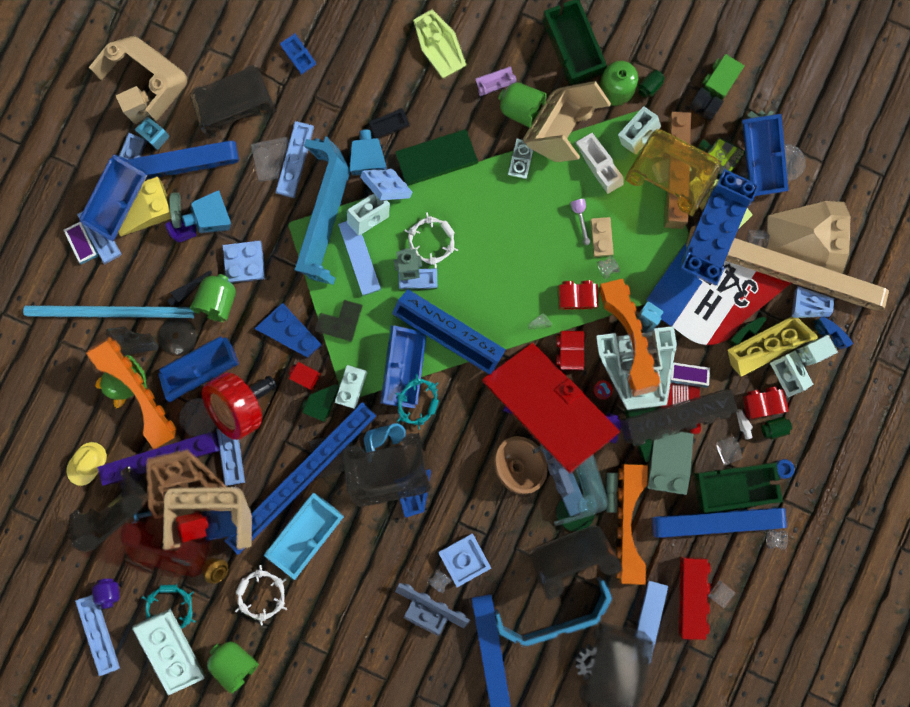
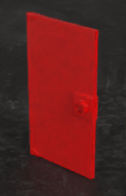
M534 343L528 345L497 368L491 375L488 374L482 379V382L569 474L620 433V430Z

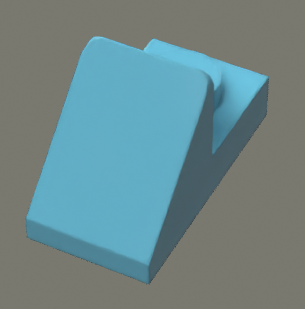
M148 116L135 129L139 135L157 150L170 137L162 127Z
M650 302L645 304L636 317L640 319L642 324L641 331L644 333L651 332L659 324L660 317L663 314L660 308Z

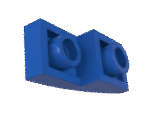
M825 317L814 320L816 331L822 336L831 335L833 344L839 347V349L847 348L853 344L847 334L834 322Z

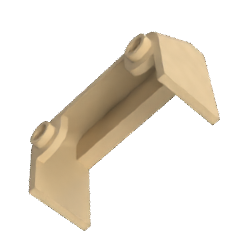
M131 36L107 44L89 68L100 80H103L116 62L121 60L127 53L151 71L154 75L149 81V88L156 96L145 111L157 122L186 86L187 76L182 70L138 37Z
M596 81L558 88L549 95L524 136L523 142L528 148L554 162L579 160L580 156L567 140L577 121L588 120L596 108L608 107L611 103Z
M173 488L166 492L164 497V549L180 547L176 517L194 513L195 511H232V522L237 526V549L252 547V515L245 496L239 488Z

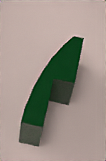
M761 317L747 323L736 331L727 343L731 346H736L745 334L749 336L756 334L766 321V318Z

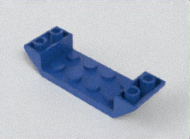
M726 169L722 171L709 195L683 255L680 270L715 286L718 285L725 269L722 266L746 209L754 200L759 188L758 184Z

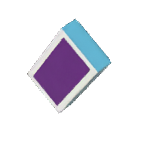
M81 222L64 229L80 264L99 256Z
M674 363L670 383L708 388L710 368Z

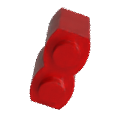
M563 281L562 285L558 286L559 310L597 309L599 307L598 284H593V281H581V284H574V281Z
M561 331L560 336H556V347H560V355H556V366H559L561 371H583L584 331Z
M777 386L766 388L764 393H759V390L747 392L748 396L742 397L747 419L789 412L784 389L778 390Z

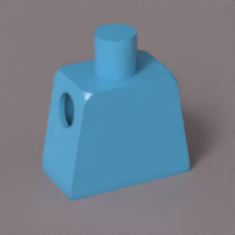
M361 130L359 132L360 140L352 141L350 161L352 176L361 175L362 171L387 170L379 139H371L370 130Z
M219 191L192 202L190 207L191 213L182 216L185 227L196 224L199 233L230 230L231 222Z

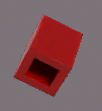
M298 362L291 367L289 379L313 390L321 373Z
M199 511L176 517L178 535L182 542L206 536L205 529H208V522L206 517H203Z

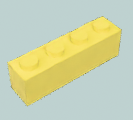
M790 317L728 349L730 363L734 370L742 377L809 341L818 339V336L799 318Z

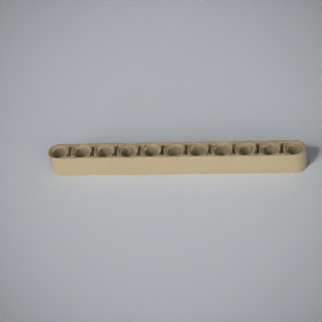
M692 226L690 229L686 247L690 242V239L693 235L696 226ZM734 238L725 259L727 262L871 310L883 311L886 307L889 290L736 238Z

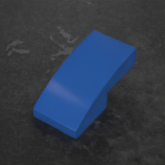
M296 34L280 43V46L301 75L316 65V62Z

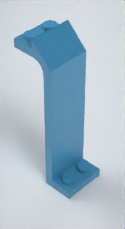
M325 136L324 141L314 138V140L306 139L304 145L317 159L328 161V165L295 270L303 273L311 280L334 285L335 277L330 275L329 270L323 269L321 264L348 181L350 168L340 149Z

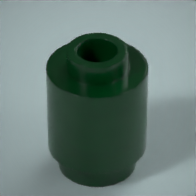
M658 70L649 72L638 84V93L644 98H652L664 84V75Z
M784 416L765 421L764 424H761L762 434L765 439L770 438L771 440L790 435V430H792L791 421Z

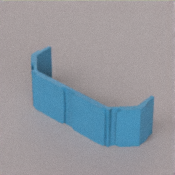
M597 577L602 594L592 614L525 635H520L503 626L498 609H495L497 616L495 619L499 633L514 642L517 640L521 645L529 646L557 637V634L563 632L570 633L598 624V621H601V614L604 615L612 600L609 588L601 577Z

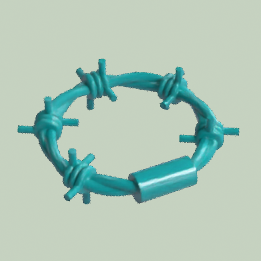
M416 374V378L409 380V383L401 393H395L398 395L396 398L398 399V412L400 415L397 422L401 420L409 424L418 425V430H420V425H423L432 414L435 415L439 403L437 399L438 389H436L438 382L434 384L427 380L418 379ZM425 383L428 385L425 391H432L434 398L431 400L428 414L423 418L422 414H420V418L411 421L408 419L411 413L409 412L406 415L401 406L402 401L407 402L405 392L412 386L416 390L415 386Z
M177 584L161 585L159 589L152 592L147 598L142 597L146 600V620L151 618L149 614L151 603L154 600L158 602L154 598L158 592L174 593L178 591L184 599V602L181 604L183 605L187 602L189 607L187 616L184 619L179 618L183 621L180 628L183 629L191 621L195 623L196 621L192 619V597L190 596L194 592L188 594L186 591L179 589Z

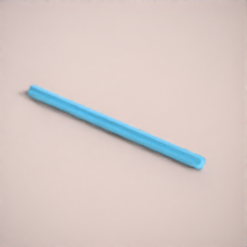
M24 306L23 308L25 316L195 317V312L190 307Z

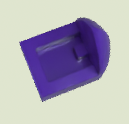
M181 220V228H174L171 221L165 224L170 237L178 243L197 236L195 224L185 227L183 220Z

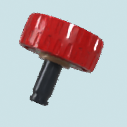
M224 373L203 386V403L217 428L228 438L239 440L252 433L261 425L262 413L257 400L268 394L271 390H274L276 382L271 376H266L265 379H261L248 387L237 375Z

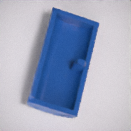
M782 114L742 120L748 180L759 185L755 196L789 191Z
M113 155L109 159L79 218L80 222L113 242L148 176V172L121 156Z
M394 325L390 326L380 404L398 406V399L396 398L398 395L395 393H401L409 383V380L416 378V374L418 379H421L426 336L422 332ZM420 384L415 386L416 390L412 386L405 392L407 402L402 401V407L415 408V405H418Z
M220 336L159 369L160 373L158 374L164 396L168 402H172L176 398L238 366L239 361L227 337L222 338Z

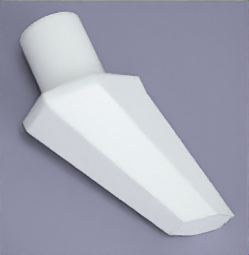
M737 409L736 413L740 430L743 431L745 439L753 438L751 423L742 409Z

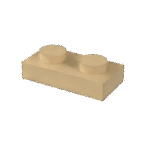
M610 217L591 218L594 257L613 256Z

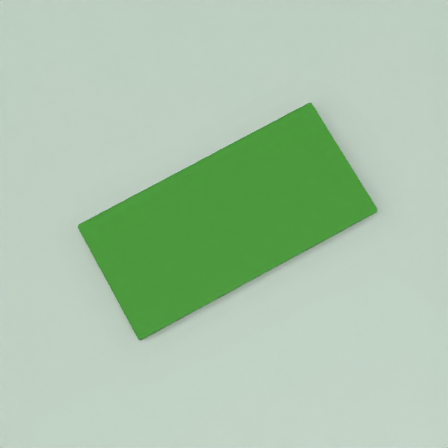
M639 111L571 132L567 140L579 154V160L554 162L533 150L527 179L508 175L514 152L511 151L479 161L478 164L409 185L408 187L412 191L411 197L387 200L390 203L389 217L362 234L381 288L380 291L365 296L362 295L338 225L347 221V209L364 199L339 206L321 264L323 269L329 270L330 275L335 277L334 285L311 280L304 275L339 386L341 385L346 367L349 365L367 372L360 397L381 391L383 388L390 326L394 325L417 330L392 314L398 300L407 290H399V270L395 271L394 259H397L396 251L409 248V233L404 230L409 231L420 220L426 218V212H428V217L432 216L448 222L455 232L454 248L458 249V251L454 250L449 256L436 263L437 289L409 290L506 350L612 316V313L604 309L599 294L600 284L623 278L625 285L629 286V298L631 302H634L635 307L649 302L646 299L687 242L689 232L686 225L683 229L664 228V210L668 181L659 184L651 168L654 164L663 162L655 136L653 135L636 155L622 146L618 134ZM591 133L594 134L611 156L613 164L623 176L624 185L609 194L606 193L594 176L576 145L577 141ZM585 199L586 209L582 215L587 238L590 239L589 245L583 244L584 237L579 215L571 209L570 202ZM312 215L289 223L298 257ZM610 217L614 255L594 257L590 220L591 218ZM433 222V227H431V223L419 225L416 230L420 234L416 233L412 239L414 248L419 246L416 249L418 254L426 259H430V253L432 257L436 258L443 256L446 250L442 248L448 247L451 238L448 237L441 224ZM422 260V267H418L419 269H435L433 264L431 265ZM591 280L593 284H598L599 307L597 309H558V286L562 285L563 281H574V284H581V281ZM425 335L426 343L421 377L469 362Z

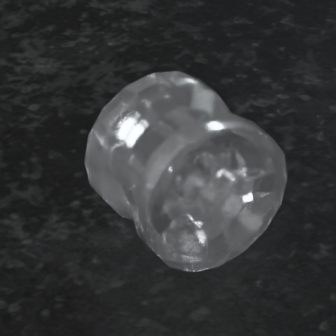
M612 255L608 256L605 261L600 260L597 262L598 269L604 279L609 278L613 273L617 274L620 272L619 266Z
M769 529L766 536L767 548L773 549L777 547L780 550H785L788 543L787 531L781 530L776 532L774 529Z
M436 569L435 575L428 580V583L436 590L444 593L446 590L445 586L451 583L452 579Z

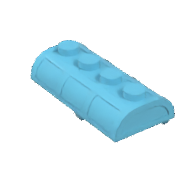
M312 493L264 556L295 580L344 516L322 497Z

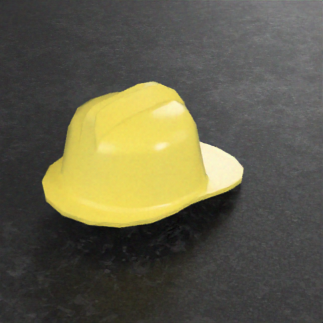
M89 442L82 445L75 452L67 465L66 472L68 479L72 483L84 486L94 480L99 473L98 466L104 465L107 459L106 451L102 445Z

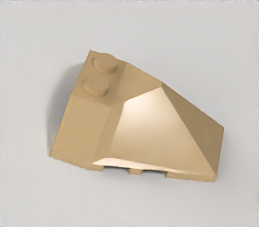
M823 201L768 215L766 249L843 274L849 256L851 218L845 203Z

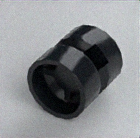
M701 87L688 108L695 113L700 112L701 117L711 122L724 101L717 96L711 97L710 92Z

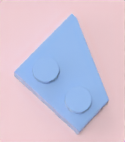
M797 286L794 291L792 317H830L833 313L834 298Z

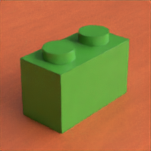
M727 54L724 55L722 60L718 58L712 67L715 71L712 75L708 73L703 81L704 89L710 92L711 97L717 96L723 100L745 65Z

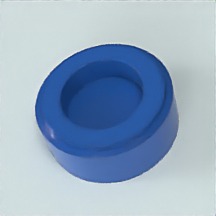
M780 459L775 462L777 463L779 478L787 479L793 475L794 465L791 461Z

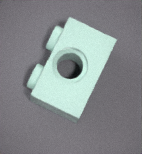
M643 106L618 134L622 146L636 155L660 129L659 118Z
M372 194L347 209V224L359 236L389 217L390 203L387 200H379L375 194Z
M829 335L815 339L795 349L804 366L818 363L837 353Z
M796 350L770 363L787 397L805 391L813 385Z
M347 365L335 403L356 409L367 376L365 370Z

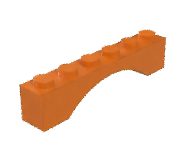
M623 278L600 284L599 294L604 309L612 313L622 323L631 340L633 362L627 379L633 397L656 391L660 384V377L654 371L653 356L648 354V342L646 337L642 336V324L640 319L636 318L635 304L630 301L629 286L625 285Z
M108 337L89 348L86 354L98 370L120 379L135 394L143 412V435L152 448L156 449L175 437L176 427L171 420L168 421L166 419L162 406L155 403L151 390L143 386V379L140 374L132 370V363L129 358L121 354V347L116 340L112 341Z
M621 464V468L618 469V480H621V488H618L617 491L618 499H621L620 507L617 508V519H620V527H617L616 534L617 539H620V544L616 548V558L619 559V566H616V578H619V582L622 584L645 585L646 564L635 548L631 532V519L635 503L647 486L648 465Z

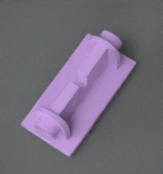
M511 66L476 78L480 96L517 82L515 75L512 73Z

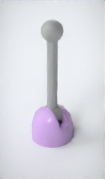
M585 199L570 202L571 209L579 215L584 237L583 244L589 245L590 239L587 238L582 215L586 209Z

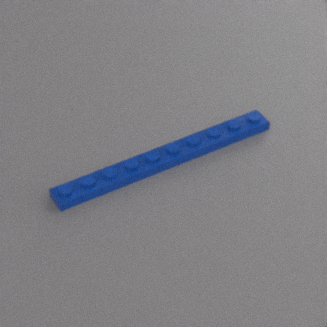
M363 402L251 514L252 541L377 417ZM237 535L229 536L225 540L237 555L245 549H237Z

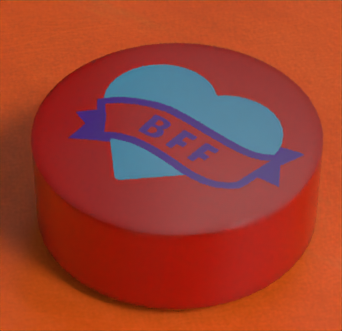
M601 380L593 386V394L597 399L605 400L612 395L613 388L608 381Z

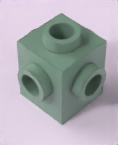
M406 248L396 251L397 259H394L395 271L399 270L400 280L420 278L418 267H422L421 256L416 255V249Z

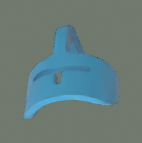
M395 423L366 432L364 444L369 463L372 462L375 448L380 447L385 442L388 434L394 445L404 439L406 431L402 425Z

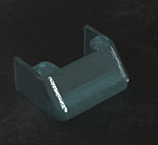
M542 445L533 449L532 452L535 454L546 449ZM594 454L576 468L585 495L578 502L580 514L555 521V526L600 513L608 507V499Z

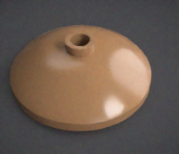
M515 436L506 439L498 446L494 456V467L499 480L506 488L518 494H529L538 490L543 485L547 476V462L542 450L536 443L528 438Z

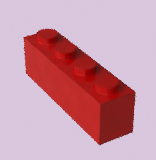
M680 557L678 636L682 639L706 640V636L710 632V626L707 622V614L709 615L710 604L707 602V594H710V583L707 581L708 575L711 572V566L708 563V559Z

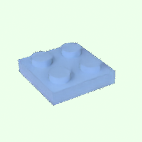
M393 169L368 170L361 173V179L379 200L407 199L412 195V191L407 184L401 180Z
M261 241L223 245L225 272L229 282L236 283L266 279Z
M473 533L438 552L456 587L491 569Z

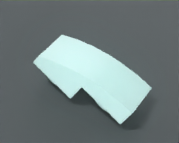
M516 139L508 175L527 179L533 150L528 148L521 139Z

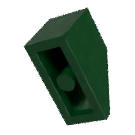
M335 384L310 394L309 398H305L301 408L304 410L302 413L326 422L340 386Z

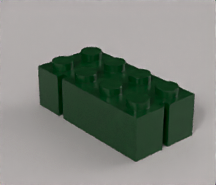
M571 0L563 3L562 10L560 5L545 10L542 21L560 65L564 68V74L569 86L602 75L607 64L580 0Z
M763 463L693 473L699 512L707 513L783 502L780 484H770V481H779L777 463Z

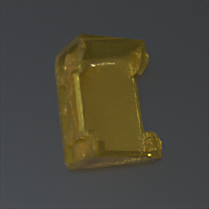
M656 129L649 136L629 169L625 181L634 186H641L645 180L679 197L677 203L679 209L693 216L712 189L720 172L721 163L714 156L663 130Z

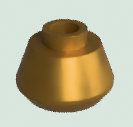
M210 558L204 562L202 572L206 582L214 584L225 578L228 572V564L225 560Z

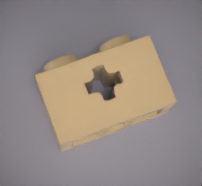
M135 86L116 95L123 113L134 124L142 122L147 116L151 117L145 109L152 100L150 97L148 98L145 91L141 92Z

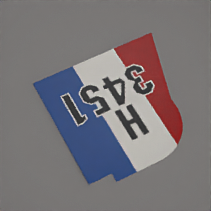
M685 243L646 300L663 311L660 318L664 322L674 326V329L688 339L699 344L713 345L729 339L745 320L791 283L725 261L722 267L730 264L744 294V297L737 299V296L741 294L728 267L724 269L717 286L680 270L682 258L687 248Z

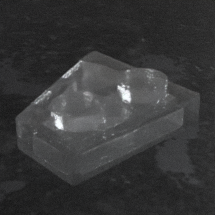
M287 137L251 144L259 182L279 177L288 145Z

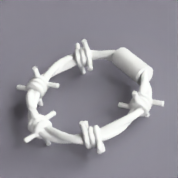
M426 212V218L420 220L409 231H404L409 233V249H418L419 246L414 248L412 244L413 236L416 233L420 234L416 230L418 226L424 223H431V227H433V222L441 224L443 230L451 238L448 247L442 248L446 250V253L438 258L432 257L430 253V259L421 256L422 261L433 264L436 269V263L449 256L454 250L458 251V249L454 248L455 232L448 222L432 216L428 217V212Z
M259 565L260 570H256L248 577L241 579L236 590L239 608L235 611L240 610L246 615L260 620V624L263 625L262 621H266V619L273 616L281 608L287 610L286 607H283L285 602L284 586L282 584L286 579L282 581L281 578L262 571V567ZM257 577V582H259V577H271L275 581L271 586L275 584L281 592L280 600L274 598L277 601L276 608L268 614L265 613V609H263L262 614H252L248 610L251 604L246 606L241 598L249 583V579Z

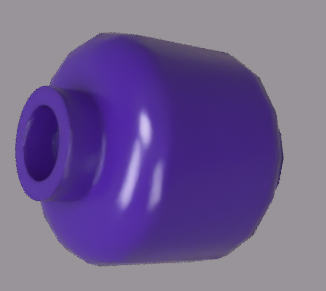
M112 578L98 580L97 584L92 587L93 603L101 605V609L112 608L113 603L120 600L119 584L114 582Z

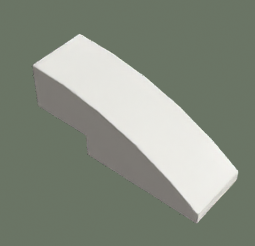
M593 133L576 142L586 163L607 194L624 185L622 174L615 167L613 159Z

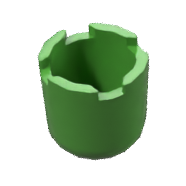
M623 60L615 61L608 65L598 85L611 105L622 106L633 97L638 83V72L631 63Z
M514 82L506 90L502 89L499 95L501 112L505 116L530 128L539 113L540 105L545 104L547 94L522 83Z
M222 274L207 276L200 283L190 309L197 314L200 311L208 314L207 318L214 321H227L236 296V289L228 281L229 278Z
M231 641L221 646L219 644L214 646L210 651L211 656L207 663L210 673L229 693H234L245 683L242 679L248 673L252 675L259 666L256 660L244 649Z

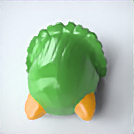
M121 352L124 357L127 356L132 363V370L140 374L143 379L142 384L147 389V380L142 367L132 356ZM106 372L103 373L102 377L95 384L96 388L101 389L106 397L114 399V406L116 408L121 407L127 398L134 395L125 383Z

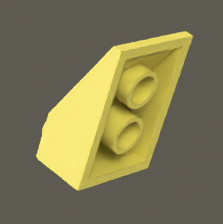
M158 177L144 181L119 230L120 236L171 219L170 202L163 183Z

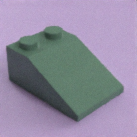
M654 428L650 460L648 461V481L646 486L648 489L687 495L691 472L693 433Z

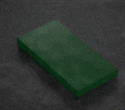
M467 129L395 151L407 186L478 164Z

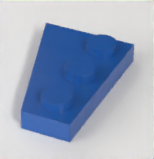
M283 303L255 328L307 358L322 346Z

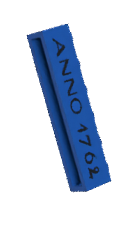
M409 289L400 297L392 312L394 316L490 375L506 351L503 347Z

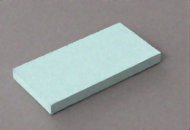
M171 609L133 626L139 642L168 695L205 679V674Z

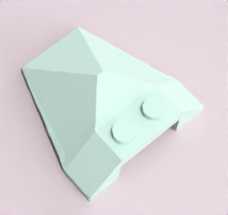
M674 326L655 328L652 332L642 333V336H645L647 339L648 354L653 356V368L659 374L660 384L656 391L634 397L627 379L633 362V348L629 335L616 336V333L596 335L599 356L627 410L667 405L674 354L677 346Z

